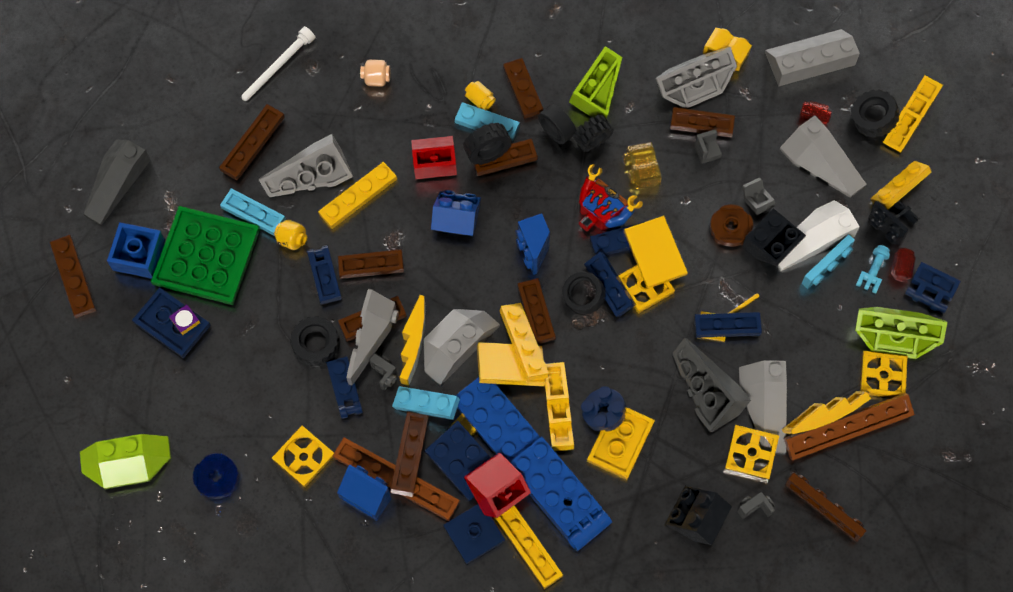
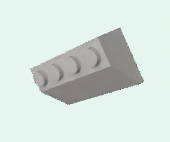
M842 29L765 50L778 86L854 66L860 54L853 36Z

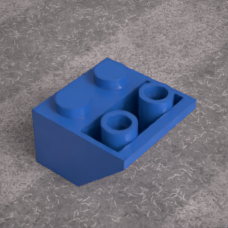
M451 190L440 191L433 205L431 230L473 236L476 229L481 197H476V195L471 193L464 195L455 194Z
M542 213L518 221V230L515 231L517 247L519 251L523 250L525 266L527 269L531 268L533 275L538 273L549 250L550 231Z
M349 465L337 494L340 499L377 521L392 499L387 487L388 484L379 477L373 479L368 476L369 472L361 466L357 465L355 468Z

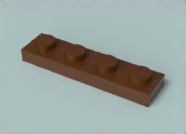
M266 104L220 165V171L238 181L285 118L284 113Z
M71 235L51 241V248L75 318L95 312L96 308Z
M407 411L390 493L413 497L429 415Z
M793 473L787 480L785 485L856 542L867 531L858 519L850 518L845 514L846 511L837 503L833 504L830 502L823 491L815 490L810 486L809 481L804 476Z

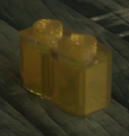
M652 142L627 146L624 162L626 166L629 165L631 172H628L630 184H634L636 190L661 185V173Z

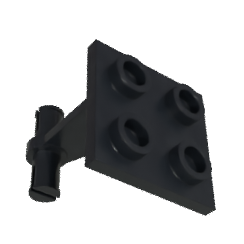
M877 200L868 219L874 228L880 229L885 234L890 243L900 247L909 229L899 220L906 217L914 225L920 218L911 211L912 208L910 206H906L900 200L893 205L900 212L896 216Z

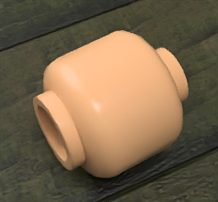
M369 59L366 61L365 66H361L360 78L364 79L367 86L383 87L386 82L390 81V65H387L384 60Z

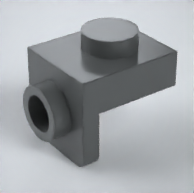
M757 178L742 186L744 201L757 215L776 206L773 197L764 189L761 178Z
M374 353L369 360L370 365L373 369L384 375L379 384L380 388L385 391L388 386L392 387L397 380L396 367L391 365L392 362L384 355L379 357Z
M760 492L753 498L748 496L739 503L741 506L737 511L740 517L744 519L761 507L765 514L770 517L775 512V505L769 496H764Z

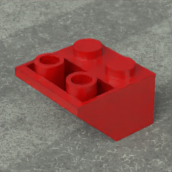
M453 136L411 140L415 179L457 175Z
M497 453L464 477L485 516L498 518L531 494L522 474L501 453Z

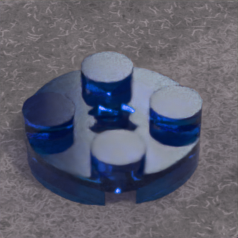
M223 454L207 455L204 457V460L195 466L193 471V482L203 496L210 499H221L233 494L239 481L238 468L229 457ZM215 471H218L222 477L214 482L213 479H210V476L214 475Z

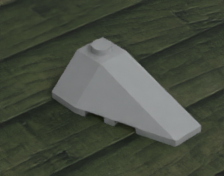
M813 116L799 126L780 147L783 154L794 165L803 167L811 172L810 174L814 177H820L828 182L829 186L850 198L867 185L833 135L816 116Z
M330 134L259 178V181L267 195L275 197L292 194L295 191L315 190L318 187H333L352 178L353 174L333 134Z
M371 289L367 290L360 317H362L363 327L357 330L356 345L358 348L352 351L346 378L349 385L355 383L370 358L390 332L392 324L397 323L399 316L395 302Z
M764 360L739 367V386L751 400L746 409L752 419L754 429L779 435L776 453L786 454L784 442L786 433L782 431L787 422L786 361ZM761 436L759 443L762 450L771 452L769 442Z

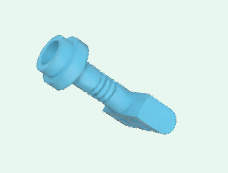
M882 245L874 248L873 254L876 257L872 263L873 265L868 273L861 272L856 286L860 287L863 280L867 282L864 289L868 290L871 283L875 284L872 288V293L876 294L882 279L876 276L883 260H888L890 257L889 248Z

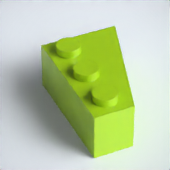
M605 46L573 92L569 103L593 118L597 115H603L607 118L622 57Z

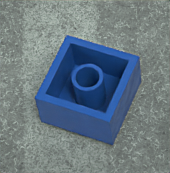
M119 222L107 262L113 271L152 279L166 240L160 230Z

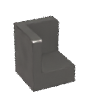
M716 130L696 136L694 146L701 164L719 159L722 156L716 141L718 134Z

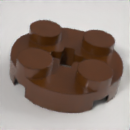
M738 205L722 206L712 215L710 222V231L714 241L728 247L743 245L745 237L753 230L752 217L744 211V208ZM731 221L733 225H737V228L730 230L726 225Z

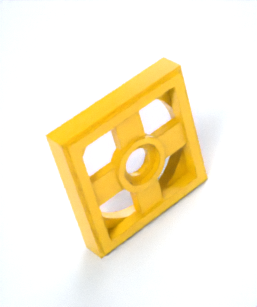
M637 265L618 275L636 304L634 308L638 314L675 293V289L670 282L663 283L664 289L659 295L653 287L648 289L642 287L641 283L644 280ZM633 273L637 279V284L628 288L627 280ZM640 292H645L650 300L641 302L636 300L634 296Z
M863 351L860 391H867L870 396L893 398L906 393L908 356ZM880 358V366L877 369L867 368L869 362ZM890 360L897 364L901 372L893 371L889 367ZM886 371L888 373V377L882 378L880 376V372ZM867 377L876 378L879 381V389H872L866 382ZM891 380L901 381L900 387L895 391H888V382Z
M735 425L725 469L770 479L779 435ZM746 433L752 434L750 443L746 446L736 443L741 435ZM761 436L769 442L771 452L760 448L759 441ZM749 448L756 449L757 453L755 456L748 454ZM734 452L744 454L746 458L744 468L736 464L733 458ZM760 458L769 461L763 469L753 471L755 460Z
M301 426L272 457V460L306 488L333 458L334 452L305 427ZM300 438H309L312 441L306 448L302 449L295 444ZM318 448L322 449V461L320 464L313 459V454ZM288 450L295 455V460L289 467L284 461V454ZM306 453L308 455L307 460H300V455ZM302 466H308L312 470L308 474L296 473Z

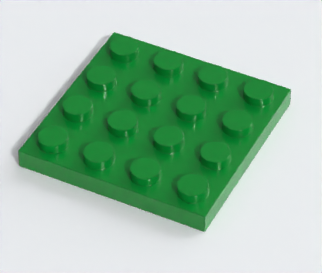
M179 206L151 279L152 285L234 305L260 227Z

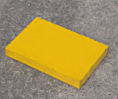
M664 216L624 229V234L647 289L688 274Z
M478 342L479 383L527 386L545 385L546 379L526 381L512 344ZM538 346L543 357L542 346Z
M627 408L625 419L619 427L612 431H600L587 458V462L628 480L655 420Z

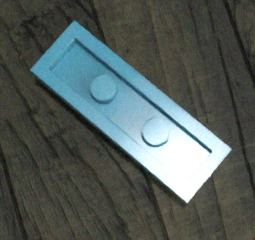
M463 102L455 117L456 124L473 130L490 123L503 124L512 143L520 126L518 121Z
M232 188L220 204L221 209L250 224L258 225L260 229L273 236L277 225L286 220L284 215Z
M848 234L804 276L802 284L807 289L813 284L817 286L824 279L823 274L826 271L832 272L839 264L838 260L841 257L846 258L853 251L852 245L855 239Z
M399 386L392 407L396 410L453 420L460 399L454 395Z

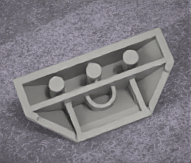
M731 47L700 55L672 67L655 79L662 98L687 109L723 93L733 72L737 68V64Z
M453 309L424 338L425 373L441 386L477 350L478 342L484 343L500 327V324L485 311Z

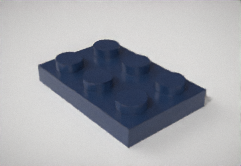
M160 287L132 319L134 324L183 359L211 326L207 320L193 311L200 324L182 335L169 316L185 305Z
M456 421L428 446L424 452L462 495L470 501L474 495L464 477L491 457L461 423Z

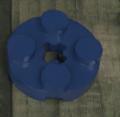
M604 386L592 392L581 404L585 422L595 431H612L619 427L625 419L626 402L619 392ZM603 406H608L606 414L604 412L599 413Z

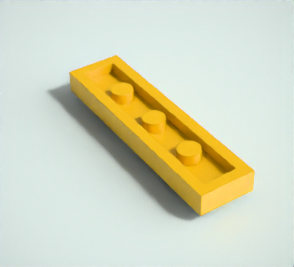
M382 162L324 206L318 213L329 227L333 229L396 181L397 176Z
M516 303L501 306L500 314L526 381L547 378L549 372L522 304Z
M515 505L498 518H495L544 589L563 577L562 572Z

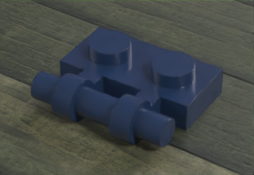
M921 262L911 281L918 288L915 290L908 287L905 295L912 297V300L917 303L920 301L930 306L929 309L933 311L938 310L945 313L948 306L941 303V300L944 298L951 301L961 281ZM924 290L935 294V298L933 299L923 294Z

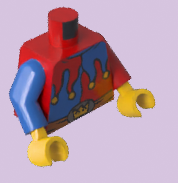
M595 164L588 167V174L590 176L586 177L580 191V213L584 217L579 222V225L585 231H589L593 225H596L601 230H605L607 227L613 228L624 225L634 213V209L641 208L643 202L639 201L634 205L633 202L637 196H630L627 201L602 180L598 179L596 181L595 178L602 174V168H599L598 173L594 174L592 169Z

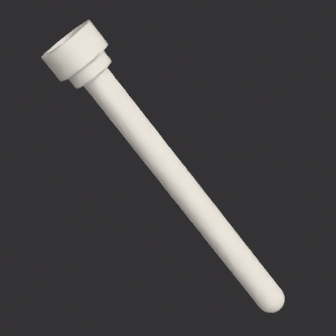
M304 26L298 32V39L242 94V100L248 101L303 44H310L316 38L313 32Z

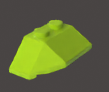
M883 307L859 308L855 331L872 352L908 356V358L917 359L944 343L948 322L918 312Z
M138 434L99 441L80 451L82 474L104 489L149 482L165 463L171 459L169 437Z

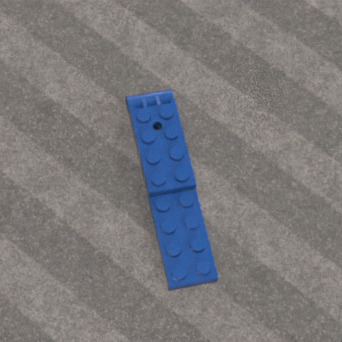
M478 377L455 395L460 399L457 409L465 416L472 427L476 429L477 433L495 454L501 453L522 474L530 489L531 494L529 495L577 552L612 524V520L602 510L603 508L546 440L537 434L496 384L479 383ZM569 500L572 503V505L566 506L564 505V501Z

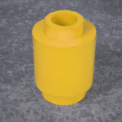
M479 81L471 82L465 89V97L483 110L487 111L496 100L493 93Z

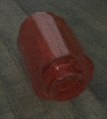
M811 100L810 102L804 101L800 117L808 121L813 116H816L824 124L825 122L829 123L832 111L829 110L830 106Z
M900 248L894 254L891 275L895 280L905 282L912 278L916 260L914 251Z

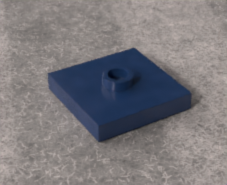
M478 504L443 525L466 565L505 542V538L492 517L485 516Z

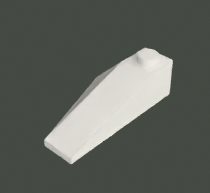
M835 200L816 208L797 227L806 237L778 265L780 271L838 245L848 234L852 238L855 237L860 226L850 210Z

